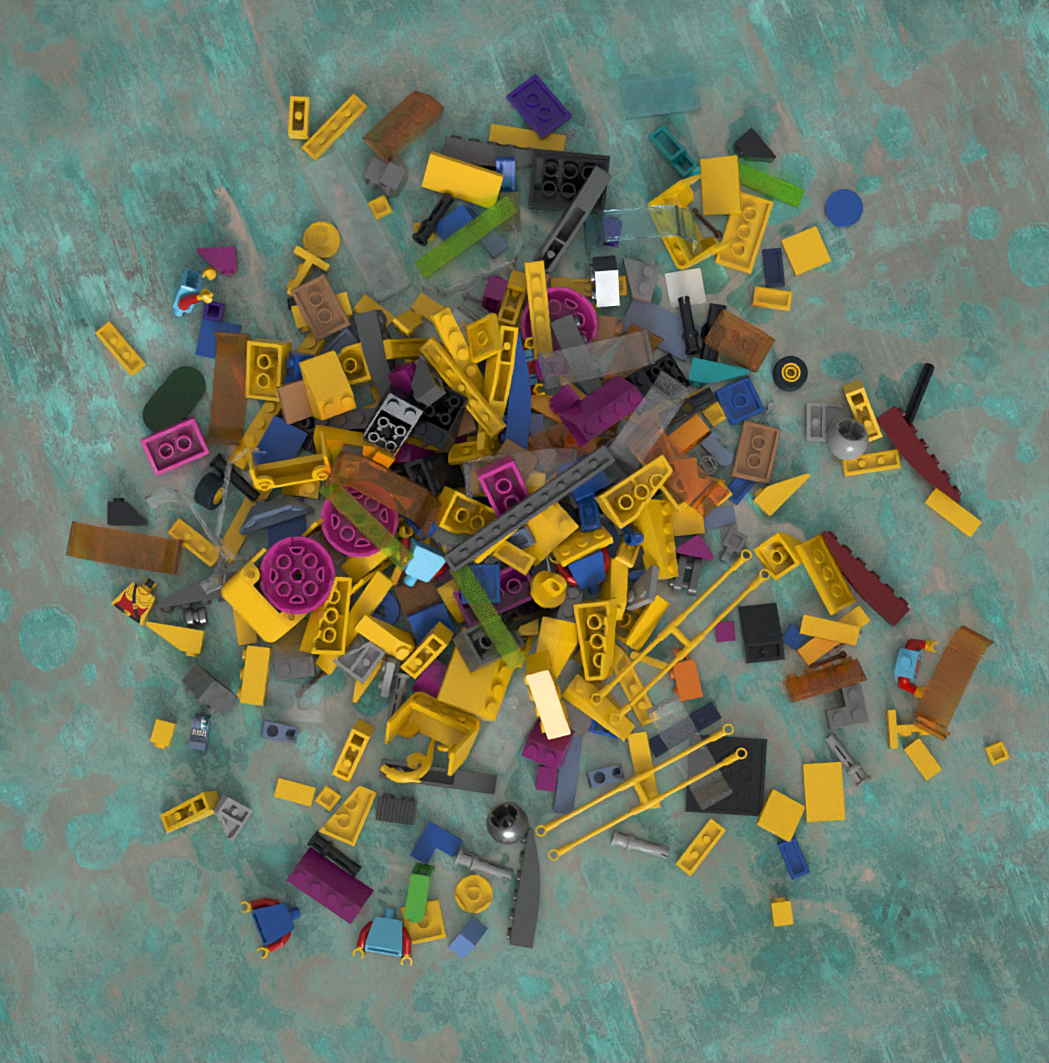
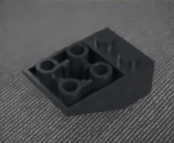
M670 353L625 378V380L637 387L646 400V403L635 410L638 416L690 385Z
M390 383L361 439L395 456L423 413L424 403L417 402L413 395Z
M443 386L446 393L429 407L424 404V411L409 434L449 454L458 436L469 398Z
M445 452L409 462L400 469L414 505L440 496L445 486L453 490L467 486L460 464L450 465L448 463V454Z
M777 603L738 607L744 664L785 660Z

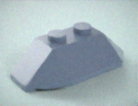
M285 493L274 496V500L267 502L266 499L255 502L256 505L251 507L239 532L242 536L315 513V509L290 495L285 496Z

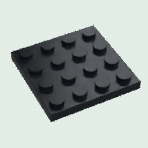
M690 734L689 748L710 737V735ZM723 736L689 753L687 780L723 761L724 758L735 753L738 748L746 749L747 756L727 766L724 765L687 785L685 812L759 816L764 803L767 739ZM739 750L738 756L744 757L745 751Z

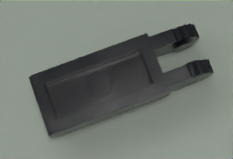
M532 599L511 609L506 614L504 613L500 618V622L503 625L506 624L507 629L511 632L518 630L521 625H525L553 612L554 609L543 608Z

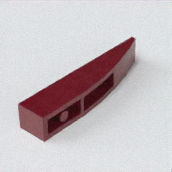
M894 405L879 415L876 420L907 462L933 486L955 501L960 502L959 496L962 493L956 485L951 486L948 481L951 478L945 469L942 471L937 465L940 462L934 454L930 455L926 449L929 446L923 438L918 439L915 434L918 431L912 422L909 424L904 418L907 415L901 407L897 408Z
M823 531L821 535L842 575L850 586L891 627L895 626L910 610L907 607L908 602L901 596L899 598L893 594L894 589L887 583L885 585L879 581L880 576L873 570L871 572L865 568L866 563L859 557H853L851 555L852 551L848 546L839 544L836 541L838 538L834 533Z

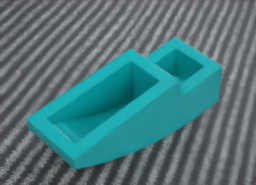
M663 124L648 135V138L682 180L698 175L701 172L699 165Z

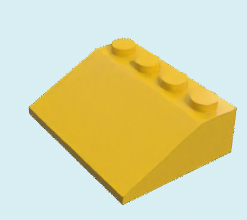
M462 627L461 632L468 628ZM455 646L436 700L484 721H495L521 649L470 673Z

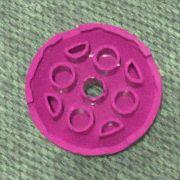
M553 287L547 289L550 322L571 313L573 317L577 316L581 327H578L580 334H585L589 343L586 345V348L589 350L592 337L595 338L597 334V317L591 303L582 294L570 288ZM529 302L524 309L521 319V333L524 341L532 337ZM551 326L553 355H564Z
M366 480L352 481L353 483L349 481L338 486L326 498L321 511V518L323 519L321 523L322 530L328 542L339 552L352 557L371 556L386 548L394 538L399 521L398 509L392 496L380 485ZM358 515H363L365 522L357 524L355 523V518Z
M297 536L280 540L268 550L260 566V585L265 597L274 607L286 613L303 614L317 609L326 601L334 585L335 567L329 552L319 542L307 537ZM301 570L302 579L297 580L296 573Z

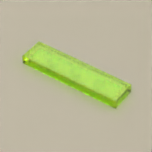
M739 162L740 185L798 208L805 192L804 189Z

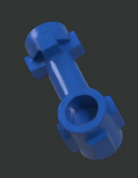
M629 524L622 528L626 533L624 540L627 545H640L643 542L644 537L641 532H634Z

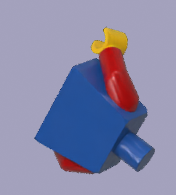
M606 546L564 567L557 560H552L549 555L550 562L556 564V569L565 581L572 586H578L580 589L587 588L589 594L599 592L597 583L606 579L605 573L608 571L611 560Z
M260 898L251 902L243 901L240 903V905L247 904L248 909L241 912H251L263 942V945L257 949V952L261 949L266 952V954L261 956L262 959L266 958L269 952L272 953L286 944L291 937V931L295 929L292 921L301 917L297 907L288 910L285 903L280 904L275 899Z

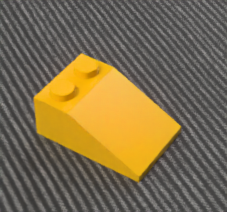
M263 338L247 341L246 398L280 402L276 387L284 385V378L287 376L286 360L289 357V352H292V342Z
M335 350L299 362L314 417L325 420L357 408L352 389Z
M555 502L522 526L528 525L536 540L535 544L522 550L536 558L533 564L536 567L556 547L579 529V526Z

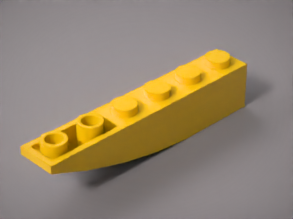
M499 325L503 351L487 358L482 396L499 417L503 419L514 368L518 328ZM479 424L478 432H484V429ZM498 434L492 438L494 442H496Z

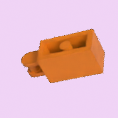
M673 648L674 657H676V654L680 652L683 648ZM688 654L685 656L686 661H678L669 670L670 678L675 680L676 687H673L675 699L679 698V702L703 697L695 659L690 660Z

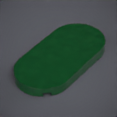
M183 366L170 374L144 406L143 420L151 431H159L185 419L205 394L206 383L202 373L196 368Z

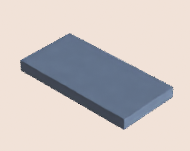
M633 299L622 321L624 325L623 332L667 354L670 353L672 356L687 363L690 355H685L686 345L685 340L682 339V334L684 333L682 318L652 302L647 303ZM694 324L695 330H697L700 337L702 327Z

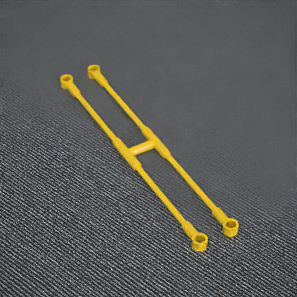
M744 549L741 551L739 557L730 565L726 572L683 613L681 612L657 635V638L609 684L607 683L598 693H594L590 697L591 704L599 705L602 699L612 690V687L671 632L685 646L628 704L626 703L620 710L610 715V724H619L621 718L631 710V707L679 660L681 661L719 621L749 592L755 590L763 581L770 578L771 573L768 569L759 571L758 576L748 585L749 587L691 641L678 629L677 626L686 619V616L732 571H736L741 564L751 559L752 553L750 550ZM744 552L749 555L747 559L743 557ZM766 572L767 578H763L761 573ZM594 696L599 697L598 703L593 701ZM612 716H617L618 722H613Z
M725 724L722 729L711 734L705 740L657 766L618 784V787L572 812L544 825H538L535 833L537 836L542 837L551 829L559 826L561 822L631 786H634L642 801L641 804L631 808V811L571 843L568 842L557 849H551L548 853L549 859L552 861L557 860L561 855L572 850V847L622 820L650 808L664 800L665 797L724 765L727 766L738 759L746 758V749L738 748L735 753L724 758L718 764L650 799L640 781L648 778L657 770L707 743L714 742L725 735H731L734 732V727L731 724ZM726 726L732 727L731 733L725 732ZM739 750L745 751L744 757L738 756ZM539 827L544 828V834L538 833ZM552 851L557 852V858H552L550 853Z

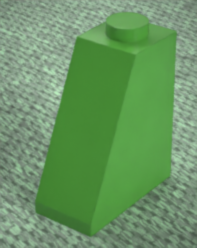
M416 863L411 872L404 918L410 922H423L426 916L435 866Z

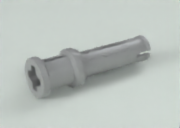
M394 672L393 674L395 679L393 687L390 689L393 694L387 721L402 706L403 697L407 694L406 687L408 678H410L409 674Z
M835 733L824 740L847 768L846 773L852 776L858 788L872 778L862 769V764L853 759Z
M614 829L610 842L611 846L615 844L625 847L626 850L635 849L667 859L670 847L636 838L632 833L618 832V829Z
M461 847L454 862L456 865L459 863L469 867V870L477 869L508 882L514 871L484 860L477 853L471 854L463 851Z

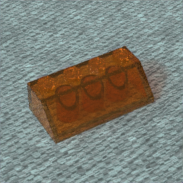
M413 91L366 133L362 139L389 164V162H393L441 118L445 108L431 95Z
M852 656L840 659L841 663L836 665L830 662L823 664V669L816 670L813 667L804 670L805 674L797 676V673L785 676L786 680H783L782 683L788 703H794L867 681L858 658L852 659Z

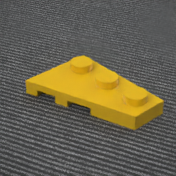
M602 524V529L584 533L582 532V527H580L553 550V555L560 565L564 567L613 543V537Z
M359 785L319 832L355 846L377 792Z

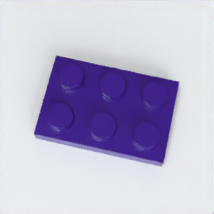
M536 74L506 96L509 103L542 140L572 118L570 112Z

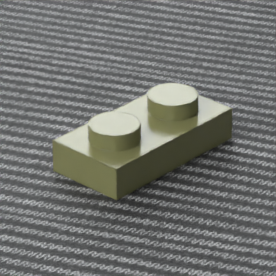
M500 192L502 231H520L519 192Z

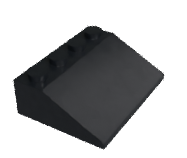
M534 149L528 208L564 212L595 166H598L607 173L609 172L610 156ZM607 186L589 214L604 216Z

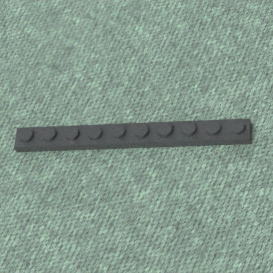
M602 444L443 555L444 560L453 572H456L615 462V459L605 445Z

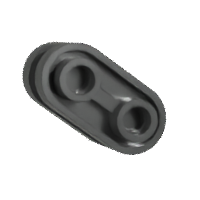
M680 554L679 558L676 557L678 577L670 579L669 587H672V592L680 593L681 588L688 589L687 595L695 596L703 559L695 557L694 562H688V556ZM685 569L692 570L689 581L683 580Z

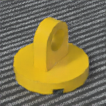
M541 571L533 576L530 581L531 596L539 606L554 609L563 603L566 597L567 583L562 576L550 571Z

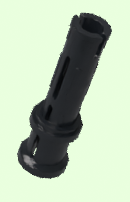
M444 193L427 220L421 222V227L417 233L412 235L416 243L422 246L428 244L427 240L436 232L437 224L452 202H454V198L450 194Z
M685 296L684 300L683 297H679L678 302L684 329L682 339L685 340L686 345L685 355H695L701 353L702 348L699 347L698 343L699 333L695 330L690 297Z
M221 453L212 459L209 466L215 468L222 478L228 479L252 503L258 499L260 493L235 471L236 468L233 464L230 465L223 459Z
M316 831L307 843L308 846L311 845L317 849L321 856L326 855L354 877L362 868L336 849L331 840L327 841L319 835V831Z

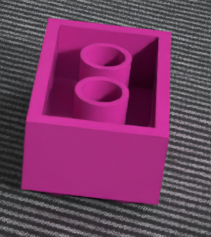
M194 415L141 438L140 441L156 476L210 453V449Z
M512 455L476 471L478 479L497 517L530 495Z

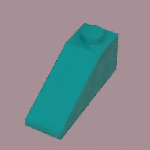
M693 357L687 381L693 387L702 388V385L708 386L747 376L749 369Z

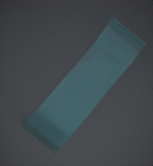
M678 205L604 210L583 223L585 250L588 261H591L590 252L609 241L679 236L692 242L693 252H696V247L698 246L695 215L685 208L678 207Z

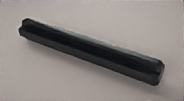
M930 363L924 364L905 414L907 416L904 419L908 424L914 421L935 367Z

